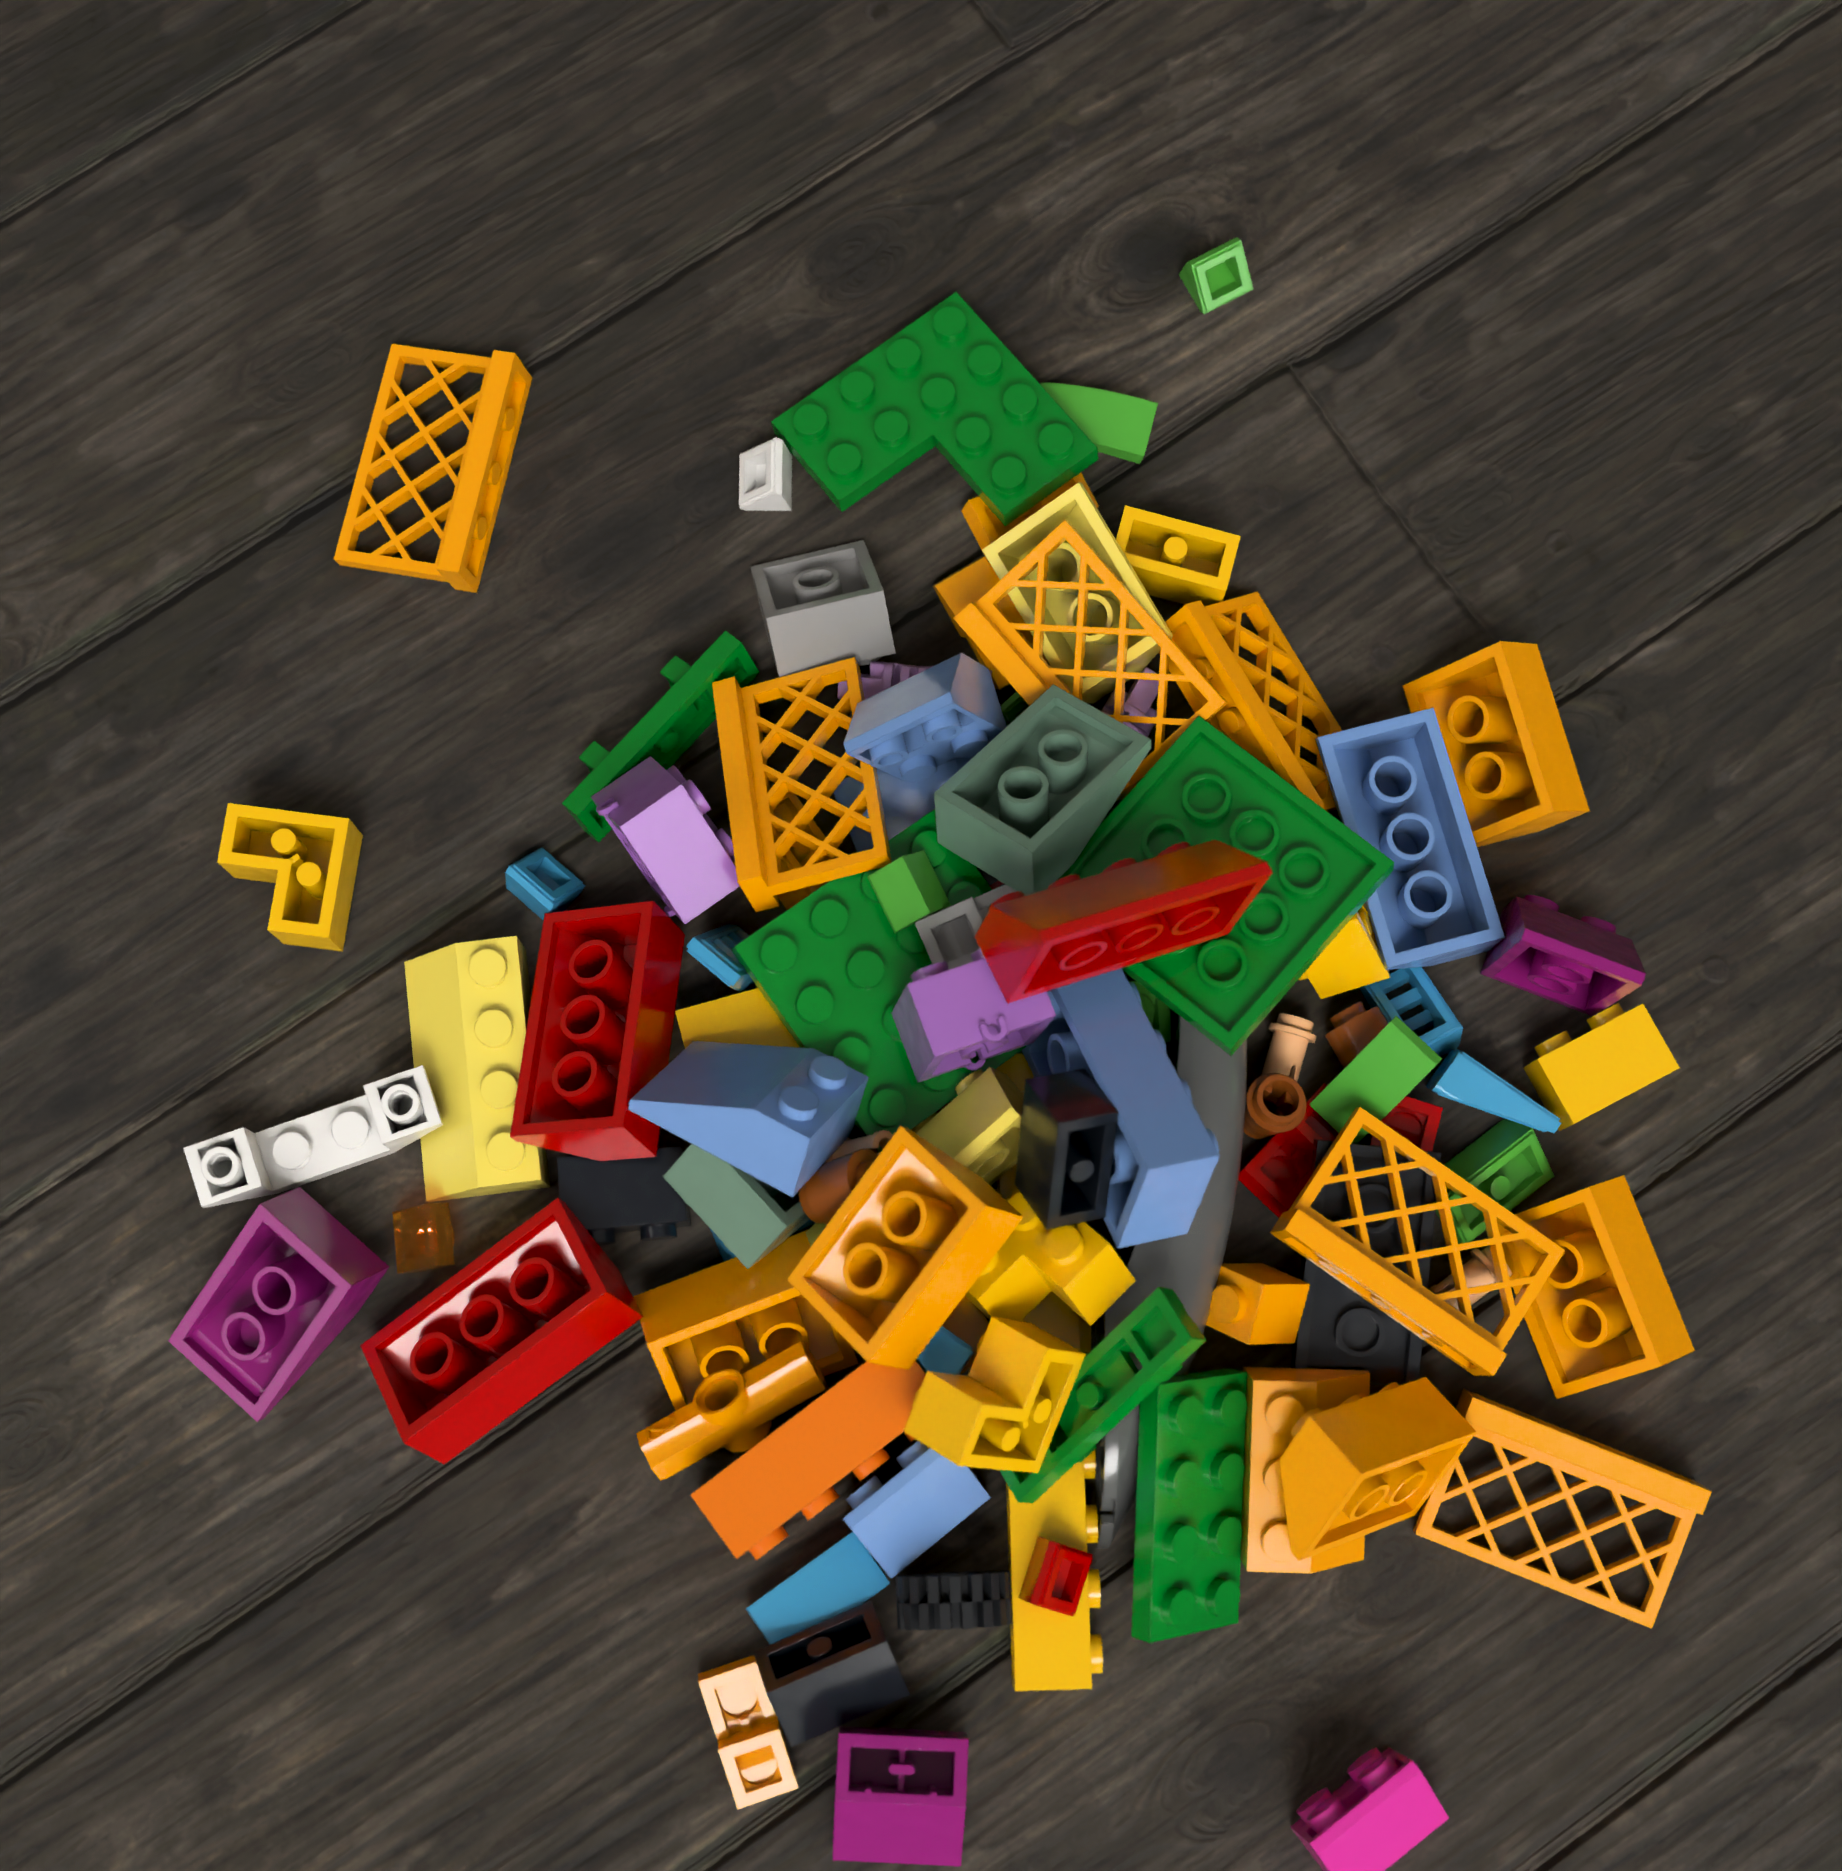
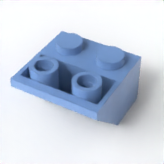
M960 653L857 703L843 743L846 754L904 782H917L933 776L937 772V767L957 757L967 758L975 756L1007 726L989 668Z
M919 1441L896 1458L903 1470L883 1485L875 1475L846 1499L853 1510L843 1520L891 1579L991 1498L968 1467L956 1465Z

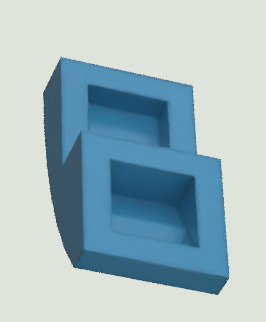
M852 1531L748 1606L746 1611L770 1645L863 1604L889 1585L890 1582L866 1547Z

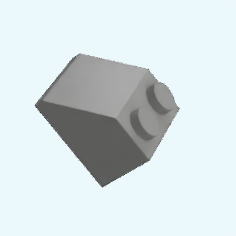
M864 540L750 566L771 653L779 677L852 657L856 658L859 666L869 665L871 661L876 662L882 656L896 653L884 590Z

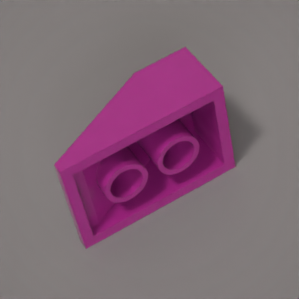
M1525 895L1524 899L1516 896L1503 908L1499 920L1505 938L1488 951L1480 973L1590 1016L1600 1013L1642 986L1646 975L1632 939L1616 934L1617 928L1613 924L1590 916H1583L1581 920L1562 914L1558 912L1560 908L1558 904L1536 895Z
M301 1187L258 1205L168 1341L256 1422H259L268 1415L359 1312L390 1266Z

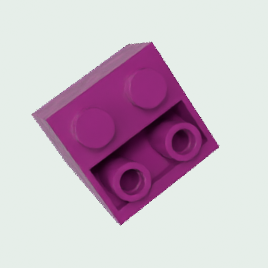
M840 1726L838 1732L833 1860L961 1866L969 1744L967 1733Z

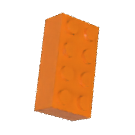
M916 1360L909 1370L868 1363L866 1361L690 1496L736 1559L749 1551L755 1560H758L789 1536L782 1525L801 1511L809 1521L840 1497L833 1486L851 1472L861 1481L890 1459L884 1447L902 1433H904L910 1443L915 1440V1438L904 1432V1428L913 1408L914 1396L921 1387L926 1373Z

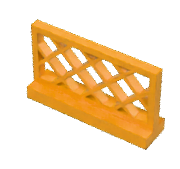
M391 344L334 560L339 565L448 582L455 590L477 593L532 382V376L516 353L493 350L492 357L490 358ZM405 363L427 366L434 378L406 396L399 386ZM437 368H443V369H446V370H444L443 372L439 373V371L437 370ZM468 372L484 374L480 391L460 404L448 385ZM443 390L454 408L426 427L414 408ZM396 396L400 399L397 403H395ZM409 413L420 431L394 449H391L385 440L388 426ZM472 413H474V416H473V419H472V422H471V420L469 419L468 416L471 415ZM460 421H463L469 430L466 445L446 458L434 439ZM428 443L440 462L414 480H411L400 462ZM382 449H383L384 452H385V455H383L382 457H380V456H381ZM394 466L405 486L380 503H377L371 494L374 479ZM460 466L459 473L457 476L454 470ZM448 474L455 484L452 499L432 512L420 492ZM414 497L426 517L397 535L386 515ZM367 504L371 507L368 511H366ZM446 520L443 530L440 524ZM377 521H380L391 540L372 553L355 551L359 534ZM434 529L441 540L435 563L413 560L405 547ZM399 552L402 558H396L391 556Z
M1064 520L983 597L976 603L970 602L953 618L1029 706L1053 684L1082 700L1083 677L1116 678L1114 715L1109 716L1121 723L1156 724L1154 751L1141 762L1117 800H1123L1198 716L1208 721L1228 703L1067 520ZM1065 540L1081 556L1079 583L1047 581L1048 556ZM1038 566L1037 581L1023 580ZM1090 568L1104 584L1089 583ZM1015 587L1036 588L1034 624L1012 623L996 604ZM1046 589L1079 590L1076 626L1044 624ZM1089 590L1111 591L1121 602L1119 628L1086 626ZM1130 613L1144 629H1129ZM1019 630L1034 631L1033 646ZM1044 631L1076 633L1074 669L1051 668L1042 657ZM1086 634L1119 635L1116 671L1084 670ZM1128 636L1152 637L1161 647L1159 674L1126 672ZM1170 659L1184 675L1169 674ZM1058 675L1073 676V692ZM1126 679L1159 681L1156 717L1123 715ZM1168 681L1191 682L1208 702L1189 719L1166 718ZM1165 724L1181 725L1164 741Z
M1258 591L1208 606H1204L1201 600L1185 604L1165 621L1173 634L1172 640L1228 702L1207 722L1328 813L1336 811L1316 739L1320 736L1340 732L1342 729ZM1242 613L1247 614L1258 635L1241 626ZM1239 646L1256 655V666L1238 656ZM1170 659V673L1174 675H1184V673ZM1272 665L1281 670L1288 685L1271 676ZM1176 681L1194 713L1208 702L1191 682ZM1270 696L1287 705L1286 716L1269 706ZM1302 715L1312 721L1318 731V735L1302 726ZM1300 746L1317 755L1316 766L1300 757Z
M852 657L742 688L739 686L735 676L712 682L737 882L755 912L779 907V894L882 868L891 863L876 768L860 761V768L855 765L858 759L846 754V752L840 758L822 749L839 726L848 730L852 718L847 715L852 711L853 717L857 703L865 700L860 667L856 658ZM847 680L848 691L833 709L815 700L825 686ZM780 698L792 702L791 706L776 724L760 717L759 704ZM806 710L825 719L808 741L790 732ZM763 732L768 734L765 738H763ZM781 742L800 751L783 773L767 766L768 758ZM814 758L833 768L816 790L797 781ZM847 775L864 785V789L849 808L830 799V796ZM770 781L773 782V783H775V784L772 786L771 789H770ZM788 791L808 800L790 824L774 816V809ZM821 808L841 818L824 841L804 832ZM866 810H868L869 818L863 816ZM854 826L872 835L874 847L872 849L850 855L837 849ZM776 830L782 833L778 839ZM795 841L815 851L804 867L782 872L781 859Z
M1361 1107L1354 1109L1289 1211L1282 1213L1270 1231L1276 1238L1474 1376L1495 1375L1507 1356L1503 1349L1565 1252L1562 1247ZM1361 1128L1381 1141L1386 1167L1355 1172L1350 1145ZM1395 1151L1410 1162L1397 1164ZM1341 1160L1343 1174L1330 1177ZM1420 1168L1432 1177L1437 1203L1406 1208L1399 1171ZM1387 1174L1395 1210L1364 1216L1357 1179ZM1345 1181L1352 1213L1351 1219L1331 1222L1310 1207L1324 1185ZM1446 1187L1461 1198L1449 1200ZM1470 1203L1483 1212L1488 1239L1458 1244L1450 1207ZM1438 1209L1446 1246L1416 1252L1408 1215ZM1396 1217L1404 1254L1383 1258L1371 1250L1366 1223ZM1498 1223L1513 1234L1500 1236ZM1354 1225L1357 1239L1340 1227ZM1521 1239L1542 1253V1256L1529 1276L1510 1280L1502 1243ZM1490 1245L1497 1282L1467 1288L1460 1251ZM1448 1253L1455 1290L1434 1294L1422 1285L1417 1259ZM1405 1261L1408 1275L1394 1266L1393 1263ZM1523 1285L1514 1299L1511 1287ZM1499 1289L1504 1316L1493 1334H1491L1474 1322L1469 1295ZM1457 1297L1460 1311L1444 1300Z
M1463 1389L1456 1410L1477 1431L1474 1435L1475 1437L1491 1443L1500 1466L1467 1479L1457 1458L1423 1504L1413 1532L1418 1536L1652 1629L1696 1513L1703 1515L1712 1491L1696 1480ZM1502 1448L1523 1456L1508 1462ZM1537 1461L1550 1466L1559 1489L1526 1503L1513 1471ZM1455 1470L1460 1483L1447 1488L1452 1473ZM1561 1471L1578 1477L1580 1480L1567 1485ZM1505 1475L1519 1506L1485 1520L1472 1489ZM1595 1485L1608 1489L1618 1512L1585 1526L1572 1495ZM1465 1493L1478 1524L1454 1534L1433 1526L1441 1502ZM1621 1495L1640 1503L1626 1508ZM1564 1499L1577 1530L1544 1543L1531 1513ZM1655 1508L1676 1516L1667 1540L1644 1549L1631 1519ZM1523 1516L1537 1547L1514 1557L1499 1552L1490 1530ZM1623 1522L1636 1553L1603 1567L1590 1536ZM1483 1534L1488 1547L1469 1539ZM1582 1540L1595 1571L1574 1580H1568L1559 1576L1549 1554ZM1661 1555L1654 1571L1650 1559ZM1542 1557L1547 1571L1528 1563ZM1642 1564L1650 1585L1641 1608L1619 1600L1608 1577ZM1601 1581L1606 1594L1587 1586Z

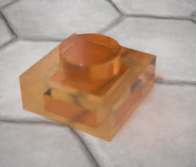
M449 1202L426 1203L392 1212L397 1274L419 1273L454 1265L453 1245L455 1236L451 1225Z

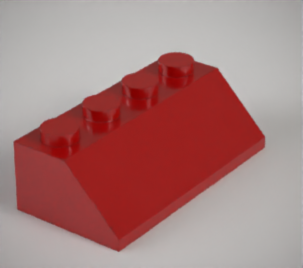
M1216 839L1195 846H1191L1188 842H1180L1166 848L1157 857L1141 862H1136L1134 858H1126L1110 865L1102 873L1084 879L1074 874L1055 881L1046 890L1025 896L1022 891L1008 893L995 900L989 906V912L977 931L975 939L1008 1004L1228 935L1273 872L1267 861Z
M655 901L544 914L510 1137L514 1141L597 1161L656 1157L660 1126L628 1110L630 1099L661 1072L669 1062L685 934Z
M556 1198L360 1346L403 1443L445 1465L644 1316L619 1269L565 1202Z

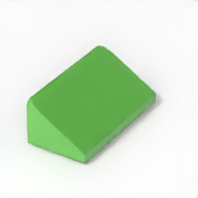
M1508 1119L1500 1121L1444 1165L1509 1211L1554 1177L1533 1128ZM1446 1187L1449 1200L1461 1198ZM1470 1203L1450 1207L1459 1244L1471 1242L1486 1230L1483 1212ZM1437 1209L1435 1213L1440 1218L1439 1210Z

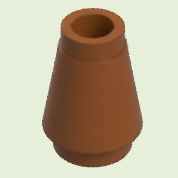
M1267 1073L1258 1077L1249 1087L1246 1096L1244 1133L1254 1139H1263L1297 1127L1303 1120L1307 1107L1305 1094L1298 1082L1280 1073Z

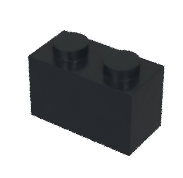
M1085 1068L1025 1079L1015 1185L1046 1230L1106 1217L1119 1112Z
M681 1146L657 1148L656 1157L597 1161L580 1156L557 1157L560 1199L565 1202L599 1246L616 1243L615 1233L640 1231L641 1241H656L677 1238V1227L691 1226L690 1206L683 1201L681 1196L663 1178L684 1153Z
M871 1600L753 1652L766 1694L791 1747L910 1695Z

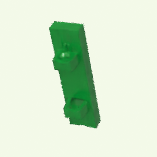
M724 631L692 666L678 656H674L666 664L660 673L670 683V689L611 752L596 741H593L579 756V759L589 768L590 774L562 804L575 818L580 827L598 843L612 828L604 816L598 814L596 811L597 806L591 797L650 756L664 769L670 768L716 719L712 682L735 676L739 686L742 688L746 687L759 674L758 668L742 642L727 631Z
M1158 1287L1084 1358L1039 1472L999 1470L1017 1502L1034 1503L1075 1463L1082 1462L1097 1448L1096 1444L1159 1384L1167 1382L1183 1367L1182 1363L1206 1341L1196 1323L1187 1314L1184 1305L1173 1289ZM1129 1352L1134 1353L1143 1368L1140 1371L1128 1354Z

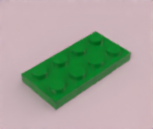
M1227 1368L1172 1376L1167 1382L1159 1384L1140 1402L1132 1638L1153 1643L1238 1623L1241 1540L1243 1534L1242 1507L1245 1473L1247 1372Z

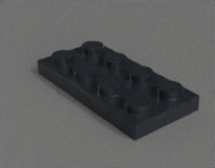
M1314 1139L1310 1177L1334 1141ZM1351 1143L1350 1150L1355 1172L1386 1167L1382 1146ZM1423 1150L1441 1162V1153ZM1395 1151L1397 1164L1410 1162ZM1341 1160L1330 1177L1343 1174ZM1420 1168L1399 1171L1406 1208L1437 1202L1432 1177ZM1387 1174L1357 1179L1364 1216L1395 1210ZM1345 1181L1324 1185L1310 1207L1331 1222L1351 1219L1352 1213ZM1436 1210L1408 1215L1416 1252L1432 1249ZM1396 1217L1366 1223L1371 1250L1383 1258L1404 1254ZM1354 1225L1340 1227L1357 1239ZM1302 1256L1300 1280L1309 1283L1310 1287L1296 1341L1293 1343L1291 1368L1368 1370L1370 1372L1369 1396L1378 1393L1385 1386L1393 1382L1403 1385L1418 1380L1423 1340ZM1431 1256L1417 1259L1422 1285L1427 1289ZM1405 1261L1393 1263L1394 1266L1408 1275Z

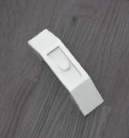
M421 1065L363 1085L366 1095L257 1133L242 1127L184 1147L201 1207L207 1208L281 1193L395 1153L443 1125L425 1067Z

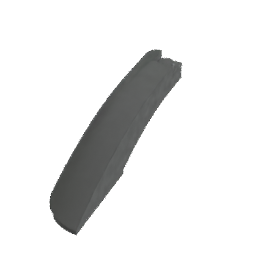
M1171 1008V1042H1167V1056L1178 1077L1183 1078L1187 1082L1192 1095V1103L1205 1128H1209L1216 1137L1220 1156L1187 1234L1127 1247L1122 1262L1136 1281L1095 1321V1347L1158 1287L1169 1288L1175 1291L1184 1305L1187 1314L1203 1334L1210 1313L1213 1290L1216 1288L1221 1265L1224 1260L1238 1186L1244 1136L1247 1090V1039L1230 1056ZM1197 1350L1182 1363L1183 1367L1173 1376L1190 1373ZM1129 1352L1128 1354L1140 1371L1143 1368L1135 1354ZM1140 1403L1096 1444L1095 1504L1098 1514V1543H1095V1549H1108L1111 1546L1136 1499Z

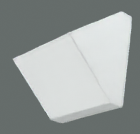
M775 437L740 453L739 509L746 511H792V455L782 439Z

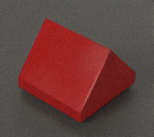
M1038 1536L1019 1599L1038 1607L1074 1617L1093 1554Z

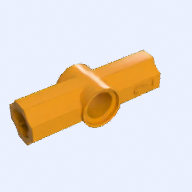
M800 1341L743 1374L734 1369H722L712 1373L697 1387L693 1402L637 1432L639 1446L650 1468L661 1481L723 1447L731 1452L750 1450L767 1436L774 1418L825 1391L829 1387L813 1353L804 1341Z

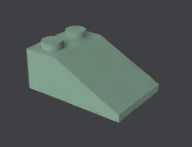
M1053 684L934 793L937 842L1015 891H1022L1025 896L1046 890L1074 864L1151 749V739Z
M855 1124L849 1136L850 1139L862 1137ZM691 1144L663 1176L681 1196L683 1201L696 1212L719 1237L726 1248L747 1269L782 1244L809 1220L800 1204L799 1191L791 1197L694 1144Z

